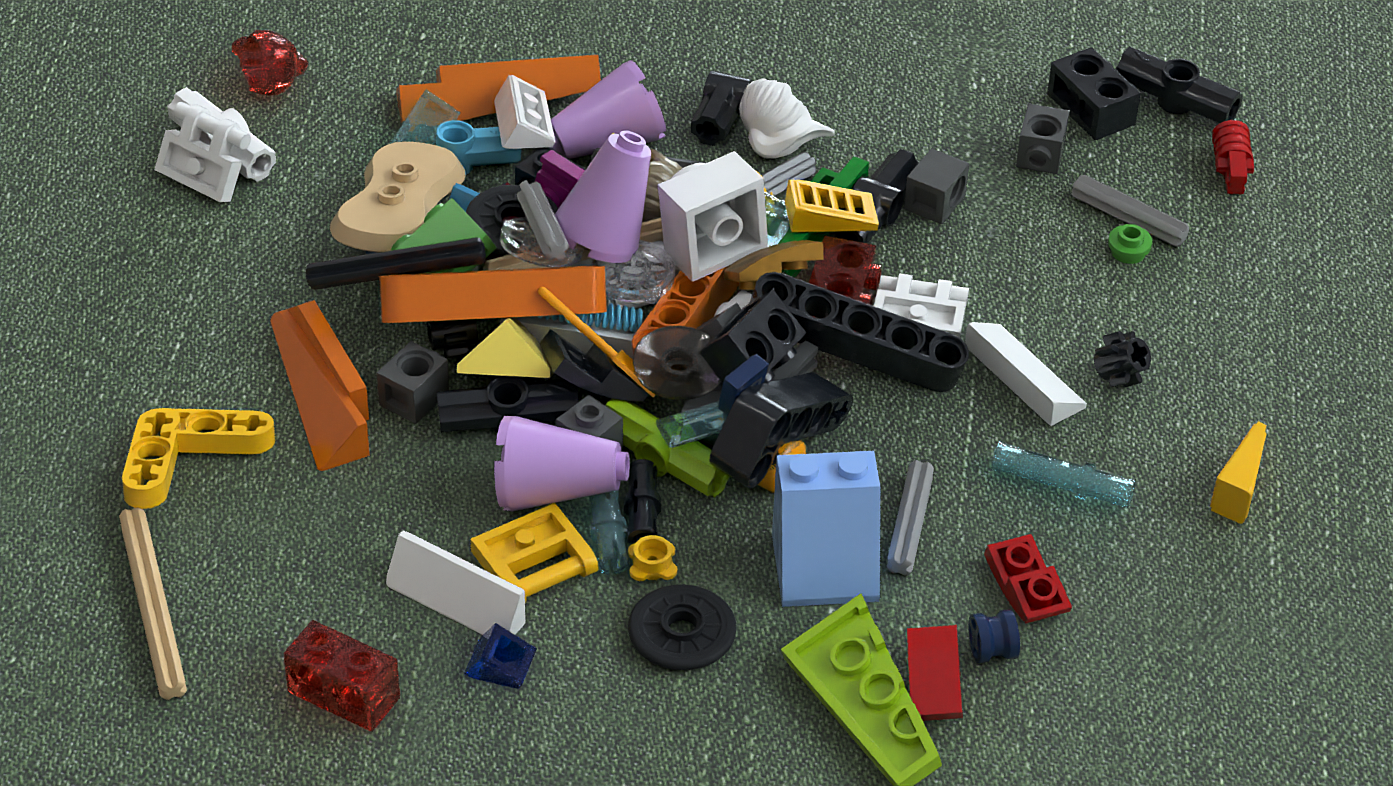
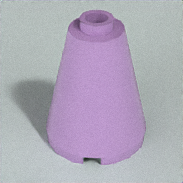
M630 60L621 64L551 119L556 142L549 149L561 154L566 159H573L592 155L594 149L601 148L612 133L620 134L621 131L634 132L643 137L646 143L664 138L666 135L663 132L666 131V125L653 91L647 92L644 85L639 84V81L645 79V76L636 63Z
M621 131L620 134L610 135L555 213L569 248L574 250L578 243L590 249L587 257L610 263L628 262L631 260L632 255H635L639 247L651 159V150L645 145L646 141L640 135L630 131Z
M504 416L500 422L496 445L504 446L502 448L501 461H495L494 475L497 501L500 507H504L503 510L518 511L616 491L619 489L620 482L627 481L629 478V453L621 452L619 442L518 416Z

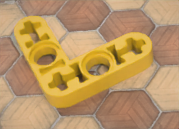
M159 408L146 411L140 415L137 421L122 474L124 501L129 506L140 509L153 508L163 503L169 492L179 452L260 454L268 451L275 444L273 418L265 412L250 410ZM202 430H215V431H212V432H205V433L199 432V431H202ZM151 456H159V457H160V458H157V459H149V460H148V459H143V458L151 457ZM144 479L149 480L146 485H144Z

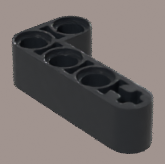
M815 372L750 386L735 400L712 448L709 462L747 488L752 489L767 474L780 445L837 429L851 409L853 395Z

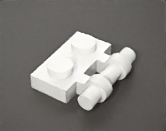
M179 102L175 106L173 114L174 117L183 121L181 130H165L154 170L218 202H230L242 161L229 155L231 146L234 145L240 149H246L251 142V135L242 131L238 123L226 118L219 120L211 116L208 109L198 104L190 106L184 102ZM202 131L213 135L210 146L199 141Z
M899 273V277L881 275L874 306L960 338L969 288L952 286V281L939 279L938 283L913 280V275Z

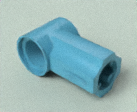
M451 120L440 124L437 128L436 146L452 151L463 165L465 175L472 171L473 166L518 163L521 161V149H506L502 147L499 127L473 129L466 122Z

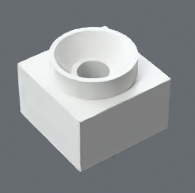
M735 151L708 163L688 165L679 170L671 179L658 184L665 255L692 282L732 265L748 254L768 247L763 177Z

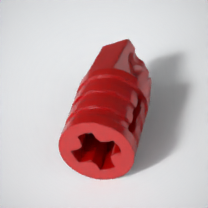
M1228 120L1218 124L1212 131L1216 172L1224 175L1227 194H1244V185L1248 177L1247 173H1254L1250 130L1241 121Z

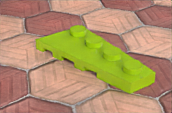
M861 593L781 649L784 660L893 786H914L942 766L938 751L915 704L912 702L899 670L886 648L885 641L875 625Z

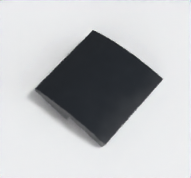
M551 329L539 343L553 372L582 389L605 397L626 401L643 402L649 395L595 344L585 354Z

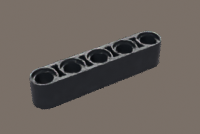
M769 272L760 276L749 302L750 304L769 291L774 290L806 332L797 343L801 344L806 340L817 346L818 350L932 391L946 392L954 388L969 358V350L966 343L953 334L782 273Z

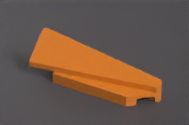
M585 55L439 66L436 69L437 83L399 85L396 89L402 129L405 133H413L438 127L446 121H464L496 113L494 100L508 75H514L545 91L547 101L587 92L601 81L599 56Z
M315 300L274 313L270 322L317 469L325 471L370 456L366 422L369 420L367 387Z

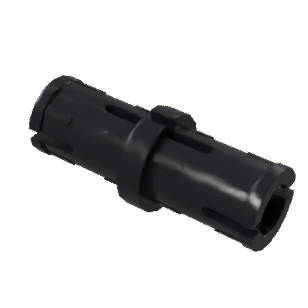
M638 459L630 463L628 493L624 497V511L629 516L627 542L631 544L636 543L645 536H658L657 516L661 512V497L657 493L658 468L654 466V462L647 459Z

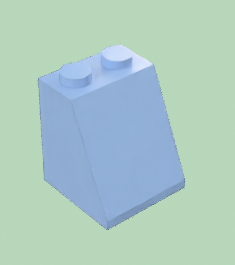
M874 451L777 455L772 539L782 607L846 604L860 593L866 603L879 602L880 481Z

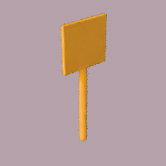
M545 287L539 288L538 293L654 398L663 387L623 350L617 353Z

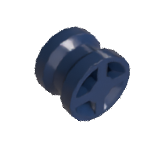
M1000 610L996 616L986 617L982 613L970 615L968 622L969 642L976 663H986L993 656L1000 655L1007 660L1018 658L1020 653V636L1017 620L1012 610Z

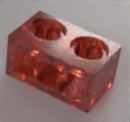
M824 236L823 260H816L809 283L872 305L873 294H870L869 291H877L882 272V265L875 263L876 245Z
M312 620L283 653L289 693L371 732L374 731L400 699L398 661L396 658L315 620Z

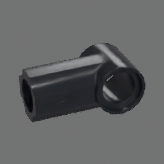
M715 70L710 71L704 85L702 102L691 120V133L697 136L700 143L715 146L717 142L726 139L735 119L740 115L739 106L747 85L753 81L752 79Z

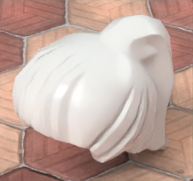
M762 78L752 81L747 85L739 106L740 116L745 128L749 132L748 139L751 147L759 156L766 159H776L792 154L802 144L812 139L835 135L833 129L811 119L807 107L803 105L802 101H799L792 95L791 88L787 83Z

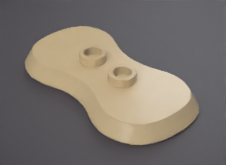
M395 142L379 149L366 166L364 190L340 207L330 223V232L338 242L355 249L377 253L391 251L392 246L404 235L413 234L424 223L427 213L442 198L452 192V188L456 183H463L466 176L465 169L452 151L440 146L420 142Z

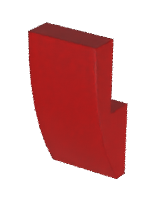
M1032 534L987 545L984 552L987 563L1005 597L1025 624L1071 611L1072 605L1054 565L1046 567Z
M957 625L907 628L910 697L922 720L963 718Z

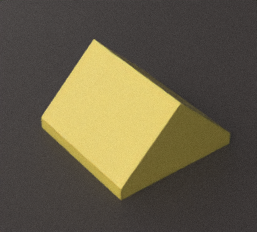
M517 317L507 318L457 363V373L538 378H550L554 374L539 342Z

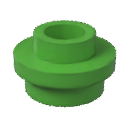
M1126 224L1118 226L1110 232L1108 245L1115 259L1123 263L1134 264L1141 262L1150 252L1152 237L1148 231L1140 226Z

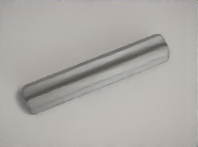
M1080 175L1073 184L1071 194L1075 199L1127 224L1138 225L1148 231L1150 235L1174 247H1180L1188 236L1189 226L1187 223L1087 175Z
M525 180L519 185L521 191L517 193V198L536 240L547 260L556 257L558 261H562L566 258L564 251L569 248L567 239L541 184L538 182L529 184Z
M914 460L908 467L887 558V568L893 574L900 573L905 576L913 570L933 480L934 467L929 462L922 463Z

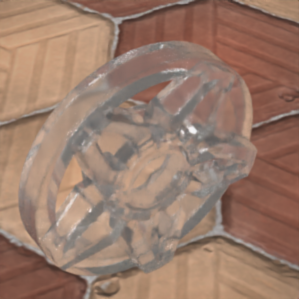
M526 217L514 218L509 221L505 220L500 234L502 247L512 256L522 261L545 267L574 265L582 259L585 248L577 243L574 250L568 248L564 251L566 258L562 261H558L556 257L547 260ZM512 238L518 240L519 242H522L521 246L517 244Z
M639 241L638 250L628 262L610 263L593 258L591 261V266H605V277L608 279L606 280V299L610 301L616 299L623 302H647L653 304L658 302L660 297L665 295L674 283L675 264L671 256L659 246L647 241ZM644 254L652 256L659 262L649 261Z

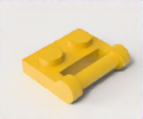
M552 503L470 539L471 552L484 570L525 591V603L526 598L579 574L582 577H586L597 572L599 569L593 550L556 503ZM564 552L570 555L565 560L519 580L515 576L516 573Z

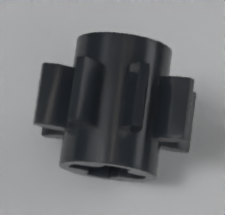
M475 319L426 322L431 349L433 351L443 349L445 358L466 355L469 353L467 344L478 343Z
M1121 331L1104 335L1103 342L1105 346L1095 349L1096 353L1094 355V365L1099 376L1104 380H1109L1110 387L1119 385L1129 387L1142 383L1140 372L1149 370L1151 363V353L1145 341L1136 338L1134 331L1124 334Z

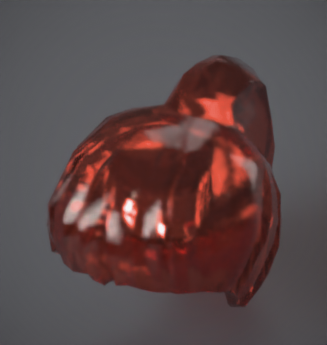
M255 30L249 36H243L232 43V52L240 59V67L248 84L251 85V87H248V91L256 94L273 96L285 92L292 85L295 77L303 75L309 66L308 60L297 52L293 43L283 35L271 30Z

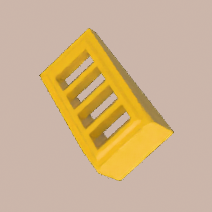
M788 180L785 205L791 232L878 231L879 223L871 193L804 180ZM855 208H863L864 214L856 213Z
M1259 421L1257 424L1254 423L1217 476L1210 504L1211 511L1240 524L1244 523L1248 516L1266 438L1265 430L1267 425Z

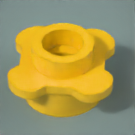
M649 535L640 538L636 543L628 547V556L633 561L629 571L630 576L637 581H644L646 579L657 580L660 578L664 580L673 579L678 572L677 566L672 561V557L675 555V546L661 536Z

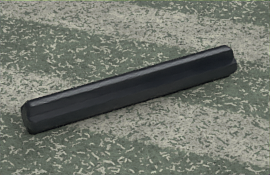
M475 237L309 263L306 266V280L311 289L317 290L380 280L379 276L420 274L478 265L485 262V246L480 238Z

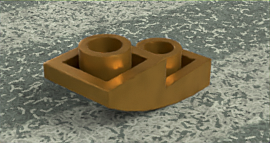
M810 240L791 241L760 249L724 270V279L739 282V289L754 290L757 280L765 273H782V269H808V261L823 260V242Z

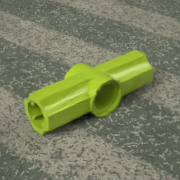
M612 398L606 403V407L623 417V446L632 450L637 460L647 459L654 462V466L658 468V477H662L668 472L706 496L711 495L714 498L725 489L730 476L710 464L709 459L712 450L695 440L691 428L683 420L675 416H668L662 421L636 404L626 400Z

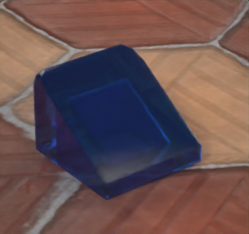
M495 623L478 640L464 674L473 679L519 689L524 682L537 648Z

